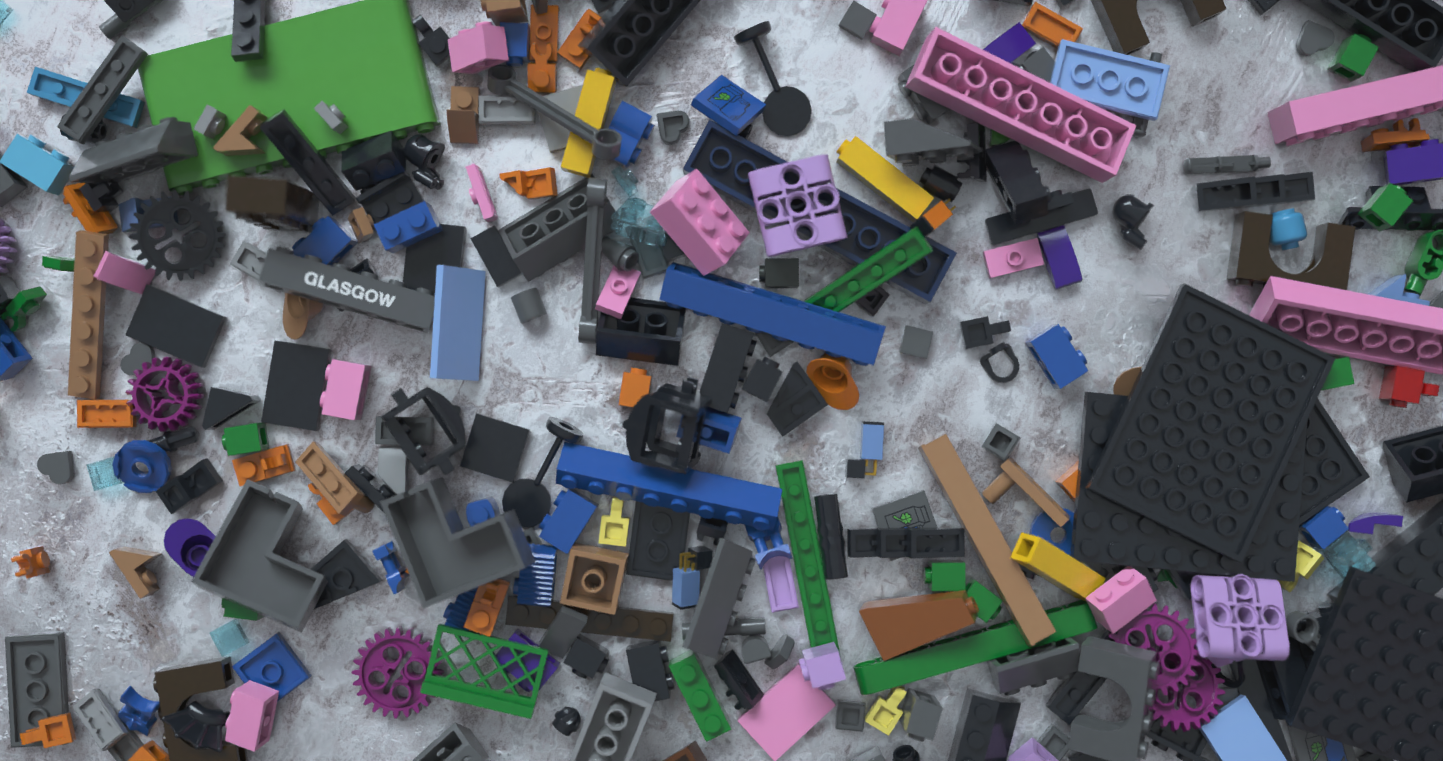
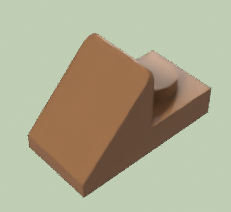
M451 86L450 109L446 110L450 143L479 144V96L481 91L479 87Z
M249 105L213 148L226 156L264 154L265 152L249 138L261 131L260 125L268 117L260 110Z
M121 547L109 552L140 599L150 596L160 589L157 585L155 574L151 570L146 569L145 566L162 555V553L131 547Z

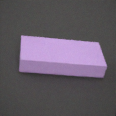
M783 556L769 559L764 564L763 570L771 612L799 608L790 559Z

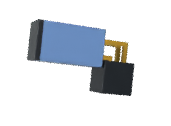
M862 421L861 459H846L845 477L865 478V475L876 476L877 460H882L884 422ZM868 459H874L873 473L865 472V466H868Z
M705 546L688 548L686 553H680L679 568L673 569L672 605L680 610L697 606L700 591L699 570L710 568L713 550ZM683 556H684V567H682V557H683Z

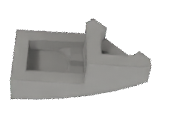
M400 446L379 447V477L396 495L408 491L407 456Z

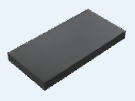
M65 632L9 635L5 637L11 748L43 746L42 741L22 745L20 734L28 729L39 727L38 721L43 718L69 713Z

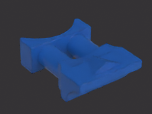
M778 517L773 531L758 530L753 526L745 525L748 537L755 544L758 552L755 558L760 570L773 557L783 556L792 559L788 543H783L781 537L782 527ZM771 540L773 549L768 550L765 541Z
M393 541L372 550L376 560H381L387 572V575H385L393 594H396L405 589L404 582L409 574L405 573L406 569L404 566L401 567L394 553L397 549Z
M129 686L121 695L120 701L125 705L119 711L118 717L121 722L128 726L129 730H137L148 736L157 721L155 712L160 707V702L142 697L132 686Z

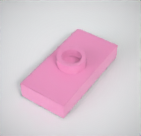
M475 163L466 166L473 187L469 189V193L474 205L479 204L483 218L488 223L497 220L498 216L481 168Z
M1038 238L982 252L989 279L1044 265Z
M613 266L596 303L595 310L621 319L641 272L635 269L628 272L625 270L620 271Z

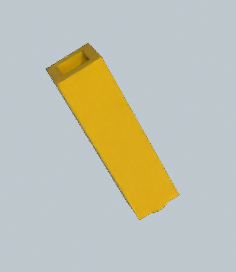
M595 68V71L587 69L575 112L576 117L597 130L604 129L616 85L615 77L611 76L608 70ZM570 131L561 168L565 172L590 178L596 156L592 153V144Z
M857 136L851 142L846 139L836 151L840 155L836 161L840 166L913 223L934 199L932 195Z
M1022 532L1010 557L1071 596L1086 601L1085 598L1102 586L1106 579L1043 538Z

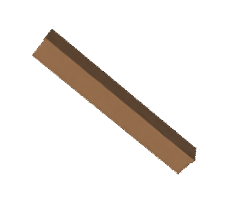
M945 434L926 445H921L918 448L958 522L965 529L968 540L1003 600L1026 645L1034 646L1036 642L1055 633L1056 630L1022 569L1016 561L1010 558L1012 551L948 436Z

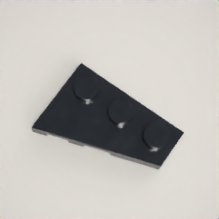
M347 539L343 540L310 569L324 575L328 581L314 609L383 581Z

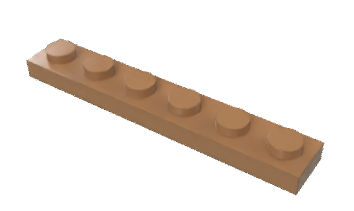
M83 230L76 231L68 396L94 400L100 397L106 282L95 278L94 275L105 251H108L109 234Z

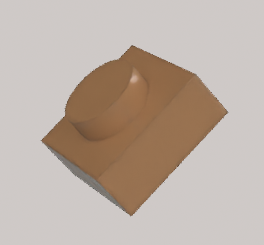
M363 207L352 210L348 220L358 243L368 241L375 229L372 217L369 214L366 215Z

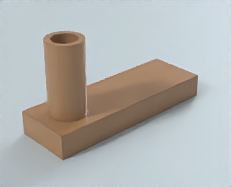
M313 441L295 461L339 514L346 516L352 509L369 513L373 509L374 502L357 488L320 444Z
M1011 457L1000 466L1004 471L982 492L983 496L990 503L994 504L1017 483L1060 527L1070 519V515Z

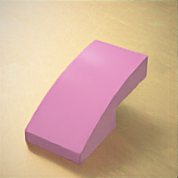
M105 251L94 277L112 285L143 294L146 285H150L156 269L149 268L146 270L144 264Z

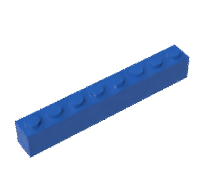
M675 262L666 270L659 299L665 301L668 306L673 308L685 307L693 310L692 312L696 315L704 317L711 315L719 318V321L729 325L737 323L745 326L748 331L755 333L763 331L772 334L773 338L780 341H787L789 339L799 342L798 344L803 348L825 350V353L829 356L851 358L854 363L862 366L874 365L886 326L712 273L703 276L698 269Z
M564 442L556 469V484L568 489L587 490L595 495H610L623 501L633 500L651 507L661 506L679 513L688 512L698 514L703 518L725 520L730 524L753 526L758 530H774L782 489L694 469H691L687 474L678 473L665 468L634 462L629 455Z

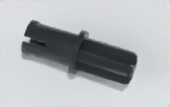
M191 426L175 432L166 431L163 436L146 441L157 444L165 452L169 451L172 453L177 451L179 447L197 442L199 432L195 427Z

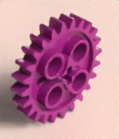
M1153 603L1151 611L1145 609L1119 629L1117 634L1110 633L1108 636L1114 639L1115 642L1132 646L1128 641V636L1131 631L1139 630L1144 636V641L1141 645L1134 647L1147 649L1150 648V641L1145 626L1147 624L1151 626L1154 643L1157 646H1161L1157 656L1162 669V674H1158L1156 680L1153 679L1152 689H1155L1156 692L1157 689H1161L1162 693L1166 696L1168 693L1167 687L1171 686L1173 690L1178 692L1177 683L1179 681L1188 685L1185 678L1186 674L1196 676L1190 668L1192 665L1200 666L1201 663L1194 660V655L1200 654L1197 649H1194V645L1197 644L1196 638H1191L1195 628L1186 629L1185 627L1189 619L1184 618L1179 621L1178 610L1169 615V609L1166 605L1162 608L1161 612H1158L1157 605ZM1163 624L1168 625L1172 630L1171 638L1166 641L1160 640L1156 633L1157 628ZM1168 653H1176L1179 657V664L1173 669L1167 668L1164 664V657Z
M399 626L394 634L392 629L388 627L385 629V637L378 631L374 634L375 640L368 638L365 641L368 648L361 647L358 649V652L363 657H357L353 660L355 664L360 666L352 671V674L359 676V679L354 681L353 685H361L362 689L357 693V696L364 694L367 696L363 703L364 705L370 702L374 703L372 712H376L381 707L383 708V717H386L390 711H393L395 719L400 716L401 711H403L406 717H409L412 708L416 713H419L422 710L421 703L424 706H428L431 703L428 696L435 698V696L420 693L432 652L429 646L433 641L430 639L424 643L422 641L423 632L415 637L413 636V628L408 629L406 634H404L402 626ZM389 647H395L399 651V659H393L389 656ZM411 651V657L400 671L401 676L394 681L389 693H385L386 686L396 673L395 669L403 662L407 652ZM443 659L435 664L433 674L439 676L444 674V670L437 669V666L443 662ZM413 661L422 664L423 673H415L412 670L411 664ZM374 671H380L384 674V683H379L374 679ZM398 685H403L408 689V697H402L398 694Z
M1156 645V649L1150 647L1147 650L1158 652L1161 650V646ZM1156 653V660H1155V662H1158V663H1159V659H1158V656H1157V653ZM1168 653L1164 657V663L1170 669L1178 666L1179 657L1176 653ZM1194 655V660L1201 663L1200 666H1191L1198 673L1197 681L1191 679L1186 674L1185 678L1188 685L1180 681L1178 682V685L1182 686L1181 690L1176 692L1171 686L1167 687V703L1159 700L1157 693L1161 689H1157L1154 704L1152 707L1149 706V710L1152 713V721L1159 718L1161 728L1166 727L1170 723V728L1173 732L1178 730L1179 725L1183 732H1187L1190 730V724L1196 730L1201 728L1200 721L1203 724L1210 723L1208 715L1212 717L1218 715L1217 710L1213 706L1219 707L1223 705V702L1217 696L1226 693V691L1218 688V685L1225 682V679L1216 678L1215 675L1221 671V668L1212 669V662L1209 659L1206 660L1200 655ZM1186 695H1190L1195 699V709L1187 705ZM1176 699L1178 710L1174 708V703L1176 702Z

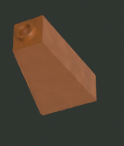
M966 590L868 601L859 610L883 661L974 624L979 612L975 599L972 596L969 597Z

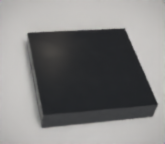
M476 413L460 467L513 483L530 429Z

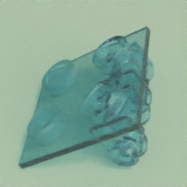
M628 198L611 216L613 220L611 230H614L617 235L627 238L631 237V239L635 240L640 228L639 242H643L646 237L645 243L655 247L665 246L668 238L665 235L667 232L650 213L654 206L647 204L643 199Z

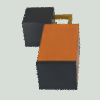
M948 199L945 203L941 200L909 227L913 229L917 226L923 236L926 237L953 215L951 211L956 206L949 209L946 204L951 200Z

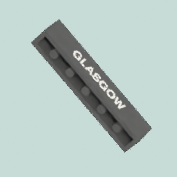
M277 246L276 250L268 248L258 280L260 286L428 333L434 315L435 296H433V291L425 288H417L416 291L405 288V283L392 279L389 280V283L378 280L376 274L362 271L360 275L350 272V267L339 263H334L333 266L322 263V259L312 255H305V258L293 255L294 251L280 246Z

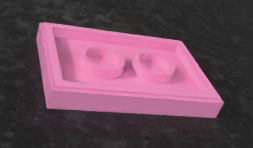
M797 663L763 695L752 709H747L737 721L765 752L776 761L834 708L836 704L824 690H819L818 687L812 688L811 681L804 680L801 666Z

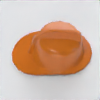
M824 353L819 359H815L807 365L806 373L828 405L839 410H849L855 407L859 401L860 394L852 378V366L846 357H832Z

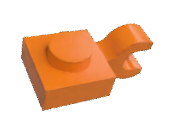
M71 712L43 718L38 721L39 727L28 729L20 734L22 745L42 741L44 748L71 743L76 740Z

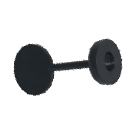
M765 21L738 33L733 38L736 44L740 46L751 42L754 43L774 89L764 101L766 107L762 114L765 124L777 135H796L805 129L810 121L812 111L810 101L802 91L795 87L779 86L759 40L771 31L770 22Z
M549 417L547 420V430L557 438L535 480L530 478L519 479L511 483L504 492L502 499L503 511L508 512L514 509L521 527H534L542 522L547 513L549 514L551 496L547 488L541 484V481L562 441L578 443L583 437V433L578 428L564 420L555 417Z

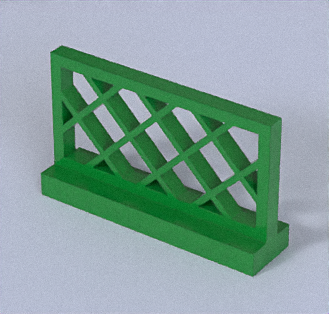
M439 623L420 693L531 719L535 711L549 649L494 636L489 637L477 632ZM443 632L454 634L459 645L447 652L441 643ZM462 637H467L469 639L463 641ZM474 639L482 641L487 649L486 652L476 658L473 657L466 644ZM489 643L496 644V646L491 648ZM501 646L509 647L514 655V658L503 665L494 653ZM462 647L470 662L457 669L449 655ZM440 649L443 655L437 658L438 651ZM516 649H517V650L524 651V652H522L521 654H518V652L516 651ZM528 653L541 655L539 666L531 671L527 669L521 657ZM490 654L498 668L484 675L477 661ZM443 658L446 659L453 671L445 677L433 674L435 664ZM518 661L525 674L512 682L504 668ZM470 665L474 666L480 676V679L473 683L465 682L460 674V671ZM499 671L508 684L500 690L492 688L487 678ZM537 672L536 679L534 680L532 674ZM456 675L458 680L452 679L451 677ZM528 678L533 686L532 696L520 695L514 685ZM482 681H483V683L485 684V686L477 685V684L481 683ZM511 688L513 693L507 692L506 690Z

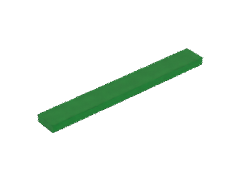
M803 460L775 465L779 487L782 489V503L810 647L834 642L840 655Z

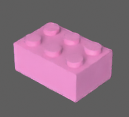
M698 169L677 180L650 211L651 215L703 276L725 265L750 233Z

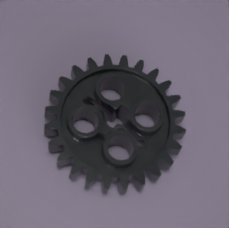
M173 190L172 197L168 198L164 191H162L161 200L159 201L150 196L152 203L150 207L144 203L140 204L145 211L143 214L134 212L133 215L139 219V223H130L129 226L136 229L137 233L130 234L129 238L138 240V243L134 244L131 249L141 250L136 259L138 261L148 260L145 265L146 270L155 266V276L165 271L167 280L171 279L173 273L177 274L179 281L183 280L184 273H188L190 278L194 279L195 270L204 275L205 270L203 266L205 264L214 267L213 262L210 260L211 257L221 258V255L215 250L216 248L225 247L223 243L218 241V238L226 236V233L217 231V228L224 223L223 221H214L218 211L210 213L207 211L211 203L206 202L202 206L199 204L201 196L197 195L193 200H190L189 191H185L181 198L178 196L177 191ZM184 208L189 211L190 219L187 223L179 224L174 220V213L177 209ZM194 222H200L198 227L182 235L184 239L182 242L179 243L175 239L161 249H155V245L173 236V229L176 228L178 231H182ZM152 224H162L165 227L164 236L161 238L151 237L148 229ZM201 232L206 236V243L202 247L191 245L190 238L194 233ZM171 247L179 248L182 252L181 258L176 262H170L165 258L166 250Z

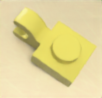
M612 497L610 515L603 514L601 517L598 543L626 547L630 518L622 517L624 501L617 497Z
M1298 540L1295 582L1278 580L1281 587L1290 593L1297 585L1300 576L1308 580L1324 560L1323 555Z
M901 685L891 688L886 699L878 696L865 716V722L889 736L903 714V710L898 705L907 693L904 690L905 687Z

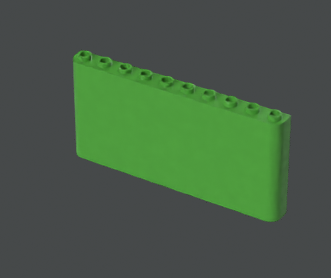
M362 0L265 25L263 59L235 62L231 56L232 34L147 55L139 66L138 72L152 125L160 124L159 120L168 117H176L178 121L190 122L198 156L163 167L169 191L173 192V190H176L178 196H181L185 191H189L190 194L193 193V188L201 186L204 189L218 187L220 185L219 182L227 180L228 175L246 177V175L257 173V175L269 174L274 171L273 168L279 166L292 168L262 130L258 134L252 135L249 139L265 152L264 154L226 156L213 148L249 105H252L267 116L266 120L285 109L324 159L327 158V154L334 152L342 154V151L391 130L398 140L407 138L408 133L418 131L419 134L434 131V127L441 125L422 49L419 44L416 26L412 22L414 18L409 0ZM321 101L329 106L335 104L346 116L343 122L348 128L341 134L334 131L314 109ZM207 104L227 115L224 119L225 126L214 139L194 130Z

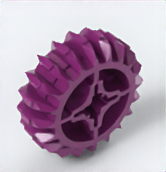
M164 357L162 361L160 358H153L151 364L149 362L142 363L143 370L135 369L133 371L137 379H129L127 381L133 386V390H126L125 393L127 395H132V400L127 401L126 404L128 406H135L131 415H141L138 423H148V428L151 430H155L158 427L160 432H166L168 428L171 431H176L179 429V425L184 427L189 424L188 418L195 419L197 417L193 409H202V405L197 403V399L205 397L204 394L198 393V389L204 385L203 383H195L199 374L190 373L191 365L185 364L182 366L183 361L181 359L172 361L171 357ZM167 371L166 377L162 378L158 385L150 384L156 375ZM179 382L183 386L184 395L179 391ZM157 390H167L168 396L172 398L164 399L166 396H162V392ZM147 394L151 397V406L149 405ZM172 404L181 405L176 413L169 417H164L165 411H168Z

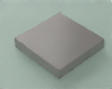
M583 85L543 97L575 116ZM539 112L550 153L566 149L570 131Z

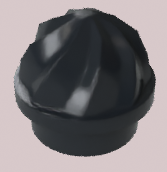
M564 707L555 713V719L552 724L560 733L570 736L572 732H576L579 729L581 717L576 708Z
M902 745L894 750L892 761H920V756L911 745Z

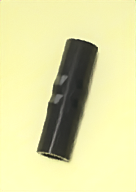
M838 494L814 496L825 580L848 577L845 540L840 518Z

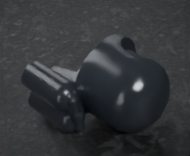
M422 134L409 138L404 147V155L411 164L418 167L417 170L412 171L416 181L430 189L440 190L444 180L439 178L440 175L434 168L444 152L445 145L439 141L432 142Z
M1126 194L1116 201L1112 214L1118 223L1127 228L1120 231L1122 238L1134 247L1142 250L1147 240L1144 239V234L1138 228L1154 205L1150 202L1147 205L1136 198L1135 195Z

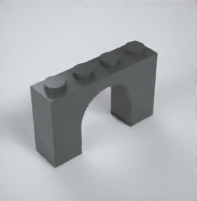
M1088 636L1081 644L1078 671L1108 678L1118 683L1128 694L1132 710L1130 717L1117 722L1106 721L1079 713L1071 723L1069 750L1109 761H1140L1141 759H1146L1149 743L1144 741L1145 733L1150 732L1152 725V716L1148 715L1149 706H1153L1156 696V690L1152 689L1153 679H1157L1160 663L1155 662L1157 652L1093 636Z

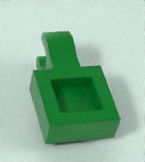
M41 286L20 291L5 308L7 311L2 314V320H14V325L10 329L12 332L23 329L27 322L26 315L28 316L38 311L41 307L40 303L47 294Z

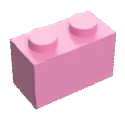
M884 0L881 7L886 10L882 18L876 16L869 32L873 33L870 42L900 56L927 0Z
M478 22L475 24V28L460 30L458 35L448 39L451 68L454 73L476 74L509 60L505 29L501 26H493L492 22Z
M332 359L331 364H328L325 371V380H328L326 391L322 392L320 398V407L323 408L322 414L350 420H361L372 366Z
M1131 566L1125 567L1085 598L1096 621L1112 634L1157 601L1147 578Z
M251 680L236 688L230 698L232 706L225 724L227 729L225 741L253 752L270 741L279 691Z

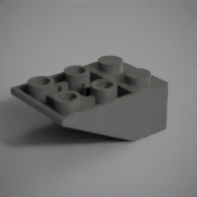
M912 118L884 122L886 156L894 159L895 163H902V166H917L920 160H929L930 163L946 162V157L957 156V160L973 159L974 154L982 153V149L971 141Z
M455 722L412 761H491V759L472 731Z

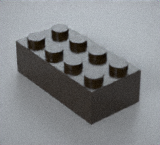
M227 176L225 211L235 214V219L245 220V223L263 227L265 230L280 231V226H282V228L291 229L290 231L307 233L308 228H312L314 223L318 221L319 199L313 192L287 179Z

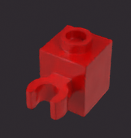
M1385 366L1379 399L1389 400V406L1407 408V404H1419L1421 395L1438 397L1440 386L1423 383L1425 374L1423 370L1401 366Z

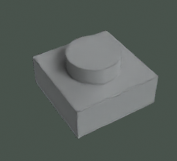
M321 101L314 107L318 114L337 133L341 134L348 128L343 122L346 116L335 104L329 106Z
M207 104L194 130L214 139L225 126L224 119L227 115Z

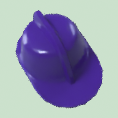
M186 518L172 523L166 530L163 541L168 555L187 574L194 577L216 536L198 520Z

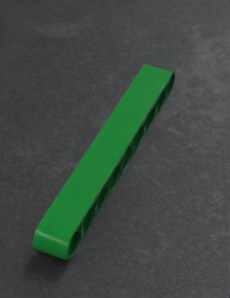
M1079 600L1044 610L1056 632L1036 642L1034 646L1026 645L1013 619L927 643L883 661L882 657L867 660L854 665L853 669L860 694H872L1093 631L1098 628L1096 619L1087 601Z

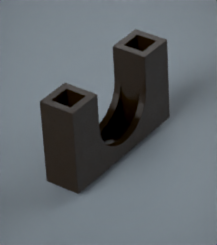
M1091 0L1113 52L1130 55L1143 49L1150 43L1138 16L1137 0ZM1180 0L1192 27L1215 18L1226 10L1223 0Z
M1248 211L1235 214L1226 280L1236 281V286L1253 287V283L1262 284L1264 288L1269 277L1273 276L1347 290L1356 226L1334 223L1316 226L1314 248L1310 263L1302 272L1290 274L1281 270L1270 256L1269 239L1273 215Z
M226 656L170 666L155 672L153 686L159 696L160 707L158 708V715L160 720L163 716L186 709L189 700L194 694L226 689L234 684L231 657ZM163 722L165 731L163 733V744L168 748L170 761H248L246 748L227 741H222L221 753L209 748L195 749L189 741L175 738L171 726Z

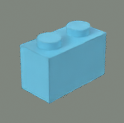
M16 134L2 156L0 163L44 191L60 195L69 181V175L74 168L72 164L68 163L70 158L56 149H53L52 152L44 147L46 142L32 134L29 137Z

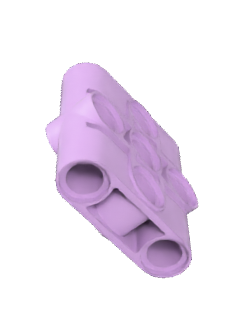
M827 154L762 168L748 173L767 257L848 238L839 204V193L835 187ZM787 172H794L798 175L799 181L797 184L789 185L784 181L783 175ZM820 193H829L833 198V203L829 206L821 205L818 201ZM794 199L802 200L805 204V210L801 213L794 212L790 208V202ZM769 205L774 206L778 211V216L774 219H767L763 216L762 209ZM834 211L837 212V213H834V214H829V215H825V216H821V217L815 218V216L827 214V213L834 212ZM788 223L787 225L765 230V228ZM802 226L808 227L812 232L811 239L807 241L800 240L797 236V229Z
M1243 574L1234 577L1195 575L1191 581V598L1197 648L1201 657L1229 658L1237 662L1245 659L1280 661L1287 659L1289 655V640L1282 589L1278 580L1249 578Z

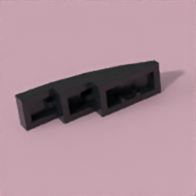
M1313 172L1263 177L1254 176L1197 183L1199 211L1247 208L1315 200Z
M847 529L848 557H909L911 559L965 557V529Z

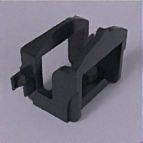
M688 376L687 380H683L682 386L665 383L656 393L643 395L634 405L628 419L622 423L626 430V445L632 461L687 474L698 464L701 453L698 451L707 407L712 403V398L700 394V391L697 390L699 379ZM666 409L683 414L681 428L684 431L682 438L679 439L677 444L660 439ZM646 445H648V448L651 451H645Z
M402 388L392 393L391 396L397 403V406L383 414L380 418L417 473L421 476L437 465L444 475L453 471L455 468L448 458L463 449L466 443L465 430L459 415L460 407L452 405L442 394L431 388H424L410 398L406 396ZM423 399L453 444L427 462L423 459L427 454L419 442L413 444L407 436L411 433V430L403 418L398 421L395 418L397 414Z

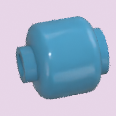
M1294 208L1271 213L1273 217L1269 239L1270 244L1273 246L1281 245L1282 251L1299 247L1298 242L1307 237L1303 214L1295 212Z

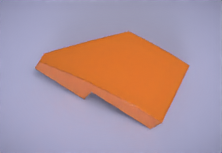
M549 167L531 171L518 170L499 174L500 179L511 185L519 195L525 196L528 199L558 196L555 168Z

